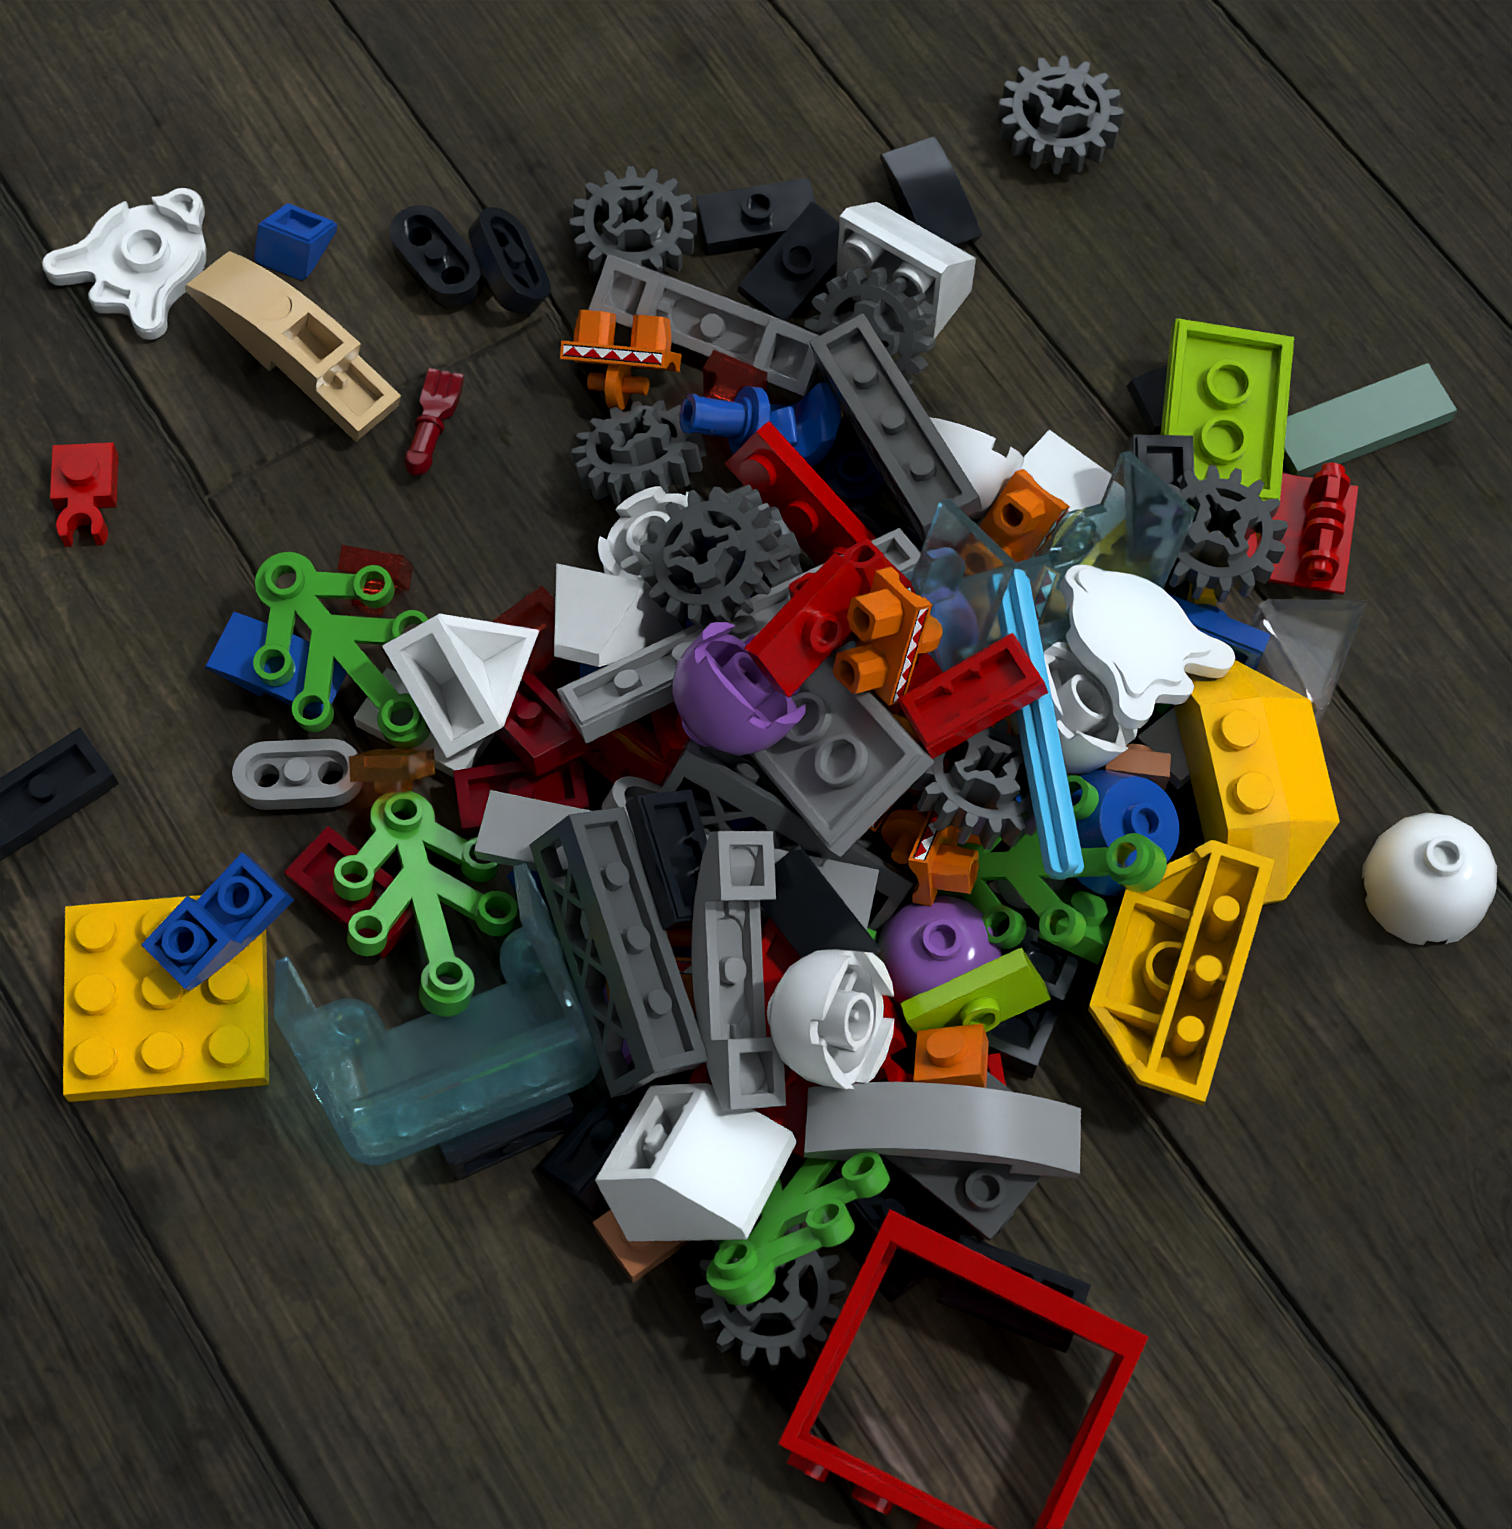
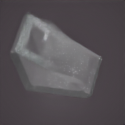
M1269 599L1257 604L1249 626L1271 634L1262 659L1276 682L1311 700L1318 728L1332 698L1368 600Z

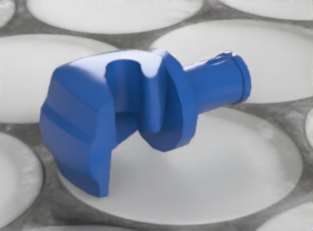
M822 382L815 385L801 401L792 405L770 404L767 393L763 388L745 386L739 391L734 402L700 397L697 394H688L687 399L684 398L679 419L680 428L683 433H699L728 438L733 454L758 429L770 421L806 462L814 468L825 458L834 445L836 433L841 423V408L838 399L832 393L829 385Z

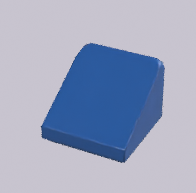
M287 203L258 224L255 261L260 265L293 278L304 280L311 274L335 235L337 223Z

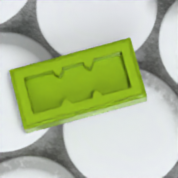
M1018 948L929 991L905 1000L901 1003L906 1022L916 1035L919 1030L982 1023L985 1032L994 1029L1000 1022L1051 999L1045 982L1023 949Z

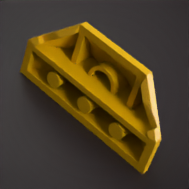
M1237 660L1234 661L1227 674L1218 679L1185 672L1193 682L1194 689L1186 702L1174 705L1204 841L1206 843L1210 840H1215L1275 859L1263 905L1282 902L1287 898L1340 822L1311 700Z
M1210 840L1197 847L1194 852L1167 864L1162 880L1153 889L1141 893L1132 892L1128 889L1125 890L1088 1010L1137 1084L1200 1105H1204L1206 1102L1276 861L1275 859Z

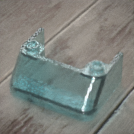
M1126 451L1119 455L1101 503L1067 513L1055 528V538L1049 553L1015 562L950 499L939 501L919 560L913 569L911 580L915 593L925 597L932 603L930 615L936 618L943 628L941 642L937 649L930 652V656L940 669L945 672L1002 639L997 613L1014 569L1023 570L1030 580L1043 652L1057 642L1068 643L1066 634L1071 627L1069 614L1065 612L1066 601L1060 590V583L1068 569L1075 565H1089L1103 571L1133 574L1147 579L1163 589L1197 511L1133 453Z
M526 863L513 867L520 921L523 927L512 932L504 940L499 953L501 971L507 983L471 997L468 1007L458 1015L443 1017L430 1013L386 1030L377 1011L368 1003L358 999H340L315 1008L289 957L286 956L275 961L274 1019L344 1148L355 1160L368 1165H383L580 1089L587 1085L597 1074L600 1061L555 923Z

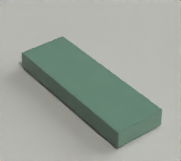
M1429 363L1288 416L1283 464L1289 474L1308 477L1319 472L1321 466L1325 463L1342 464L1453 420L1457 409Z

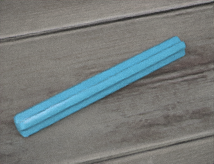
M1011 569L1007 572L997 573L991 583L1001 637L1004 638L1012 632L1014 633L1044 680L1049 692L1015 713L1044 871L1051 879L1062 880L1081 874L1084 863L1030 580L1023 570Z

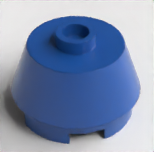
M1095 770L1080 776L1093 785L1099 795V801L1094 812L1088 818L1076 822L1080 848L1109 847L1117 838L1126 834L1137 833L1144 835L1160 846L1165 853L1167 861L1171 858L1178 844L1179 820L1171 799L1160 786L1146 778L1110 770ZM1082 789L1072 794V806L1080 801ZM1137 850L1128 856L1124 868L1134 863L1137 857ZM1111 876L1075 877L1082 883L1078 886L1080 890L1096 895L1123 897L1126 890L1125 887L1115 882Z

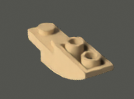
M228 251L185 285V291L268 371L277 366L355 442L399 406L401 395L358 355L361 343L313 301L267 269L247 258Z

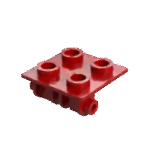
M1325 463L1313 478L1282 473L1281 504L1272 520L1287 522L1288 528L1282 540L1279 541L1286 548L1279 564H1273L1275 569L1269 582L1344 595L1358 486L1350 485V478L1345 474L1346 469L1343 465ZM1256 533L1250 535L1247 541L1249 545L1247 555L1249 558L1256 551Z

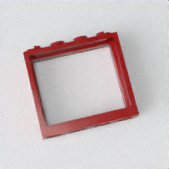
M889 1210L778 1445L792 1451L787 1464L824 1483L830 1471L855 1483L856 1485L850 1496L883 1514L889 1515L894 1504L920 1516L915 1529H998L810 1433L897 1248L1112 1354L1033 1528L1062 1529L1149 1336L901 1214Z

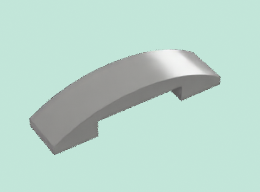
M607 255L589 310L617 314L616 322L630 328L633 325V315L670 319L673 343L747 371L749 375L800 395H807L817 368L809 341L820 335L708 290L624 259Z
M773 831L710 832L698 874L692 921L693 994L697 1025L708 1056L706 1066L722 1110L786 1106L784 1062L777 1052L772 1037H766L760 901L776 899Z
M868 1082L867 1084L853 1083L854 1089L829 1086L808 1088L804 1157L847 1161L854 1155L862 1152H875L881 1155L1010 1164V1173L1067 1178H1078L1080 1175L1081 1108L1004 1090L937 1083Z

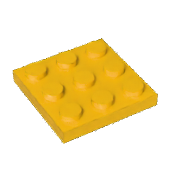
M201 895L189 896V897H191V898H193V899H195V900H198V898H199ZM185 897L65 906L64 1097L69 1102L269 1085L266 929L226 965L189 991L141 945Z

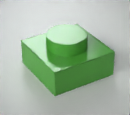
M1065 883L1058 897L1063 903L1083 915L1086 922V931L1078 944L1063 949L1098 965L1108 946L1119 908L1105 902L1094 893L1081 891ZM1069 916L1063 917L1056 926L1057 935L1062 934L1067 929ZM1041 932L1039 933V936H1038L1039 938H1042V939H1044V940L1050 942L1049 940H1047V939H1045V938L1043 937V935L1041 934Z

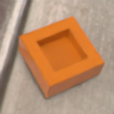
M983 1023L917 1031L913 1081L916 1083L952 1084L986 1088L989 1041Z

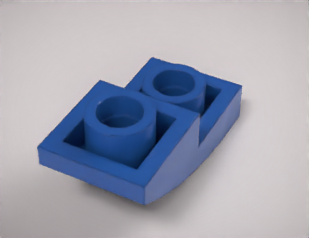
M233 612L205 669L260 697L266 693L292 706L295 697L304 690L310 642L294 634L292 635L289 653L295 662V673L288 683L277 687L269 686L260 679L253 666L254 655L265 645L268 624ZM282 657L270 658L264 666V672L276 673L280 671L284 666L285 659ZM336 660L334 662L329 700L331 704L347 674ZM312 702L304 708L303 713L317 718L323 712L324 705L319 702Z
M242 852L198 900L186 896L141 945L186 990L190 991L246 948L279 917L294 899L260 865Z

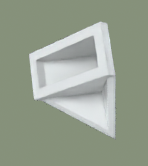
M556 563L554 656L601 667L625 658L684 630V628L665 611L666 607L661 608L651 599L648 594L651 588L646 582Z
M438 614L382 646L446 758L496 732L505 725L539 630Z

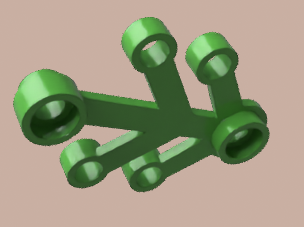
M282 552L268 558L260 566L255 578L257 595L262 603L270 609L265 645L256 652L253 659L254 669L260 679L265 684L274 687L282 686L292 679L295 673V662L289 651L297 614L311 630L304 690L295 697L292 703V714L300 727L308 732H320L331 724L334 717V709L329 700L334 662L336 660L379 710L377 723L386 741L399 749H412L421 745L428 738L431 730L411 695L408 693L399 694L356 643L384 645L402 635L403 630L408 625L422 624L428 618L422 612L416 610L405 611L399 614L396 619L331 615L318 600V598L360 599L362 604L370 608H380L387 605L394 596L395 588L389 573L380 566H366L359 570L357 574L316 572L309 559L294 552ZM286 573L296 575V581L291 587L286 589L276 587V581L280 576ZM372 579H380L385 582L384 588L377 594L369 595L363 592L365 584ZM282 657L285 659L284 666L280 671L276 673L264 672V666L270 658ZM319 702L324 705L323 712L319 717L311 720L303 718V710L308 704ZM407 708L413 711V718L408 724L397 726L391 723L392 716L397 710Z
M1067 776L1071 796L1077 790L1082 789L1080 801L1073 806L1075 821L1077 822L1078 820L1088 818L1094 812L1099 801V795L1096 788L1080 776ZM1037 830L1032 836L1025 834L1018 841L1017 845L1013 846L1008 852H991L1002 840L1000 836L997 837L991 850H984L982 845L965 842L964 845L957 844V847L978 851L979 869L976 882L971 894L940 889L937 894H946L965 899L984 914L982 920L987 930L989 942L1002 949L1016 947L1021 943L1026 934V921L1020 913L1001 904L986 882L988 880H1008L1040 918L1039 928L1045 939L1062 948L1073 947L1081 941L1086 931L1085 918L1079 911L1063 903L1042 879L1050 878V876L1044 871ZM1131 833L1117 838L1109 847L1081 848L1084 868L1081 874L1074 877L1111 876L1115 882L1126 889L1141 893L1149 891L1159 884L1165 874L1167 860L1160 846L1144 835ZM1137 850V857L1134 863L1124 868L1128 856ZM1069 916L1067 929L1062 934L1057 935L1056 926L1063 917ZM1009 918V928L1003 935L995 937L988 932V927H990L997 933L1001 921Z
M407 790L391 791L380 796L372 806L370 826L374 834L357 855L346 856L340 859L335 866L333 877L334 891L341 898L349 901L361 900L369 895L372 890L374 874L394 851L398 853L402 868L371 910L357 912L351 917L348 925L347 943L353 952L362 956H373L380 953L386 946L388 932L411 903L428 964L423 969L418 991L419 999L422 1005L435 1015L443 1017L455 1016L463 1012L470 1004L475 980L473 972L468 965L454 955L440 901L476 921L479 929L491 936H502L512 930L518 910L517 903L511 895L502 891H491L482 894L429 864L425 847L461 865L463 874L476 882H485L493 879L497 875L500 866L499 863L494 862L479 864L473 861L471 857L475 856L474 849L477 838L467 841L435 822L434 810L424 797ZM395 815H404L411 819L402 820L395 817ZM354 873L363 877L364 880L352 883L345 880L343 876ZM489 909H499L507 916L504 918H494L486 911ZM363 928H370L379 935L374 938H364L357 931ZM438 977H451L457 980L458 983L452 985L444 984L439 981Z
M862 1152L854 1155L842 1167L843 1178L820 1188L819 1186L837 1162L845 1160L807 1158L784 1190L780 1178H778L761 1211L762 1219L748 1238L718 1240L720 1249L710 1262L706 1272L707 1281L713 1292L724 1297L732 1305L753 1303L764 1297L773 1287L776 1279L775 1267L818 1248L836 1246L847 1240L854 1231V1223L845 1204L857 1198L875 1196L884 1190L889 1183L888 1172L879 1154L875 1152ZM806 1221L808 1227L783 1236L787 1229Z

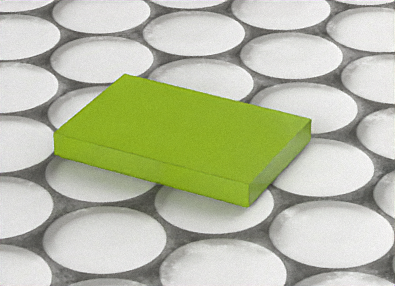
M1175 319L1171 327L1160 435L1193 436L1194 471L1199 481L1204 479L1209 465L1216 466L1221 479H1229L1233 470L1238 468L1242 470L1240 484L1249 487L1260 479L1264 482L1259 495L1262 501L1276 498L1280 501L1294 337Z

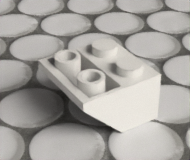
M878 202L846 208L840 215L836 277L842 276L847 280V272L858 267H863L867 277H869L871 271L881 266L887 269L888 283H892L901 276L909 278L904 292L909 297L918 293H924L926 296L917 309L920 315H934L935 322L923 328V335L935 339L970 294L976 258ZM861 295L853 296L851 298L856 301H860Z
M709 1083L650 1086L595 1181L628 1241L747 1239L797 1141L790 1130L752 1108L722 1110L714 1088Z

